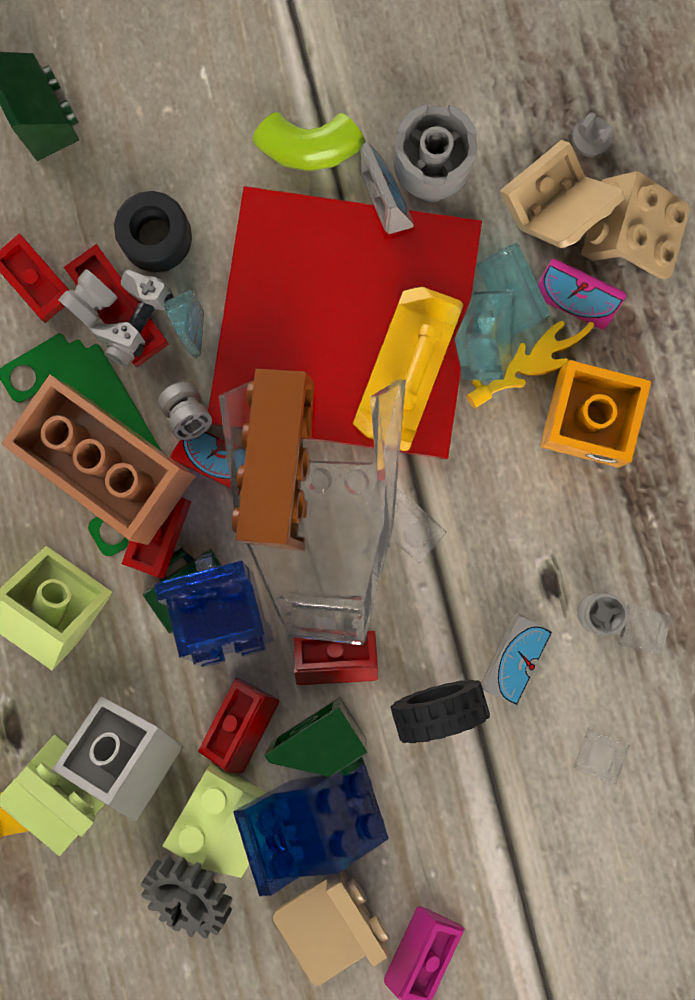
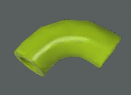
M274 112L259 124L252 137L253 144L261 152L282 166L304 171L335 167L359 152L363 144L366 143L358 126L343 113H339L330 122L321 127L306 129L297 127L280 112Z

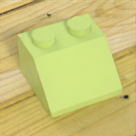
M45 546L0 588V634L53 671L78 644L111 597L112 591L51 548Z
M212 762L164 842L163 847L178 856L184 857L193 865L196 862L201 863V869L242 878L284 802L235 773L226 772Z

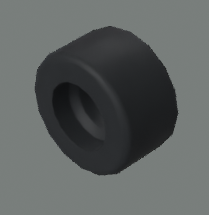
M156 191L139 192L125 200L117 211L114 221L115 239L129 261L140 269L154 273L169 271L181 264L189 253L192 242L190 223L179 203L167 194ZM156 219L165 221L168 225L169 233L162 242L157 245L148 246L139 240V230L145 223Z

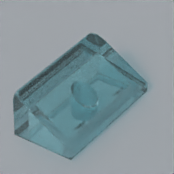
M518 242L507 246L477 264L479 273L509 338L548 320L551 315Z

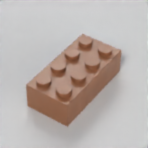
M51 375L48 376L1 443L128 540L143 544L150 543L196 477L78 390Z

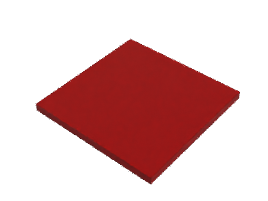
M244 186L208 412L212 417L211 425L243 430L244 424L249 423L251 407L247 404V388L249 382L254 381L255 369L307 372L315 382L312 436L310 440L447 460L449 458L482 220L409 210L414 221V227L387 234L372 204ZM425 287L460 300L463 303V308L410 449L403 451L366 437L353 422L403 291Z

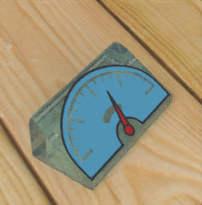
M188 290L164 302L165 305L163 307L179 339L191 356L197 358L201 356L204 309L194 291Z

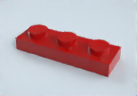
M97 244L63 267L76 286L78 285L79 276L87 269L118 297L110 307H103L102 310H97L98 316L104 324H116L130 320L139 301L122 287L121 276ZM151 318L140 334L145 340V350L141 356L135 357L131 361L136 367H139L170 345Z

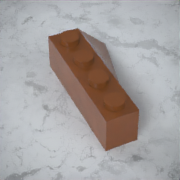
M255 369L254 381H250L248 384L247 404L251 407L249 423L244 424L242 430L243 448H246L245 463L239 466L237 473V488L241 490L240 506L234 509L232 515V530L236 533L237 541L252 545L305 552L306 537L298 536V525L301 523L302 518L307 517L308 500H305L304 491L300 488L301 481H305L310 472L308 448H303V439L310 440L312 436L315 383L307 372Z

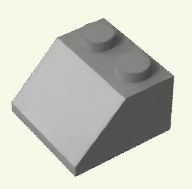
M101 696L52 770L136 822L183 746L160 728Z

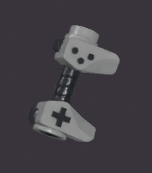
M131 270L125 271L121 280L122 287L139 301L130 320L116 324L98 323L91 328L92 333L99 341L108 344L105 356L123 367H127L130 361H133L135 357L141 356L144 352L145 340L140 334L154 310H164L174 299L172 289L165 282L156 277H146Z

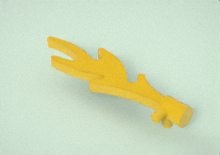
M559 321L541 336L534 345L530 355L525 354L526 345L521 343L507 368L489 385L482 384L479 378L472 381L476 389L466 395L469 404L475 409L490 400L495 392L513 387L523 388L526 381L517 378L515 374L536 376L559 370L568 362V359H553L552 355L565 351L584 339L594 327V323L589 322L576 335L557 341L555 335L565 325L564 321Z

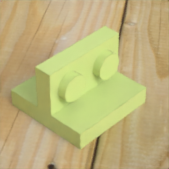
M55 733L0 795V807L60 857L78 835L82 837L92 826L95 815L105 803L52 770L69 745Z

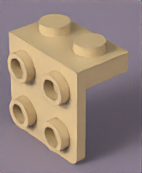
M560 140L499 191L518 230L559 248H565L579 241L587 230L599 220L609 216L614 208L625 198L621 188L586 177L571 143Z
M639 171L602 179L601 182L621 188L625 198L614 208L609 216L599 220L586 231L581 255L591 261L623 257L659 279L670 278L673 274L690 212L688 203Z
M342 867L277 908L273 916L274 923L310 982L314 985L323 984L365 956L372 967L388 958L386 941L390 937L384 924L377 915L371 916L364 905L367 900L363 890L355 878L348 879Z

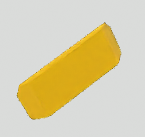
M425 287L403 291L353 422L366 437L403 451L410 449L462 311L463 303L460 300Z

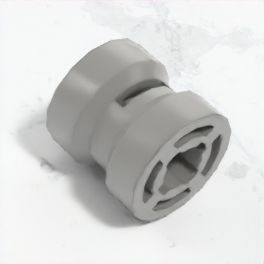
M86 269L78 278L76 290L66 291L58 300L91 328L98 320L97 310H102L103 307H110L118 297Z
M190 382L173 384L166 388L158 398V404L165 417L170 418L169 426L173 434L180 440L196 438L207 431L212 424V417L206 406L200 403L201 397L194 384Z
M591 593L585 596L579 603L577 616L581 626L587 631L609 636L619 633L626 626L628 609L624 601L618 596L609 593Z

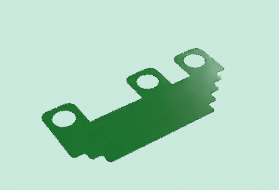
M58 333L0 368V380L12 400L23 402L34 396L48 376L51 375L78 390L161 450L99 344L85 348L81 340L68 343L64 335ZM20 365L31 367L36 375L34 385L25 391L15 389L10 382L12 370ZM97 516L90 521L88 530L101 553L105 556H113L127 548L130 540L126 537L115 545L107 544L101 539L100 527L104 521Z

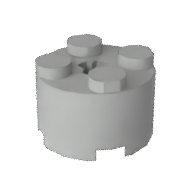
M428 103L422 104L410 111L400 123L395 141L393 162L395 175L405 190L415 197L421 198L424 202L436 203L459 192L468 181L477 152V131L468 115L456 106L449 105L448 108L442 106L428 107Z

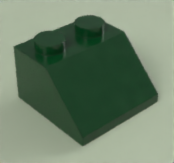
M0 52V106L11 128L36 161L79 141L72 127L79 122L68 101L65 100L60 103L55 91L61 89V86L51 67L47 65L42 68L33 53Z
M341 697L273 739L264 756L269 763L328 777L340 771L345 776L365 762L362 756L368 753L367 739Z

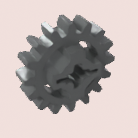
M165 856L162 862L157 859L141 882V886L144 888L141 894L142 898L151 901L147 908L151 911H158L161 914L158 920L161 922L167 921L166 925L173 930L180 931L181 928H184L190 937H193L196 931L203 938H208L210 932L217 935L232 912L230 904L233 899L231 896L223 894L227 886L223 883H216L213 880L216 875L213 871L206 873L207 870L201 869V863L199 862L190 866L182 856L179 857L177 862L170 856Z

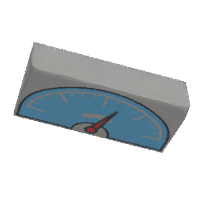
M370 143L363 144L361 148L360 174L385 232L391 234L414 227V221L390 167Z
M515 613L481 682L483 690L517 706L553 632Z

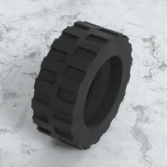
M462 680L430 687L405 696L390 706L398 736L402 743H423L446 738L475 728L490 718L482 684L479 680Z

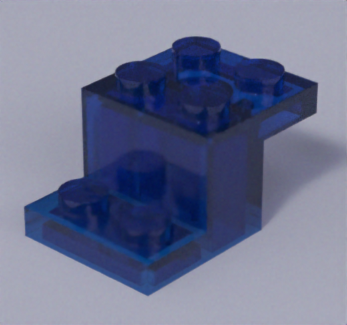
M242 560L154 584L158 602L168 607L179 658L192 661L193 665L200 664L201 667H208L226 661L224 655L232 652L236 654L241 653V656L257 654L266 650L265 643L274 641L271 626L265 621L254 573Z
M365 762L345 776L339 771L331 777L320 775L290 780L233 811L259 896H272L299 877L338 874L389 839Z

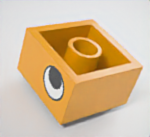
M569 360L559 369L540 447L617 468L631 463L652 381Z

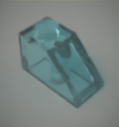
M514 290L474 292L455 337L463 380H504L513 351Z

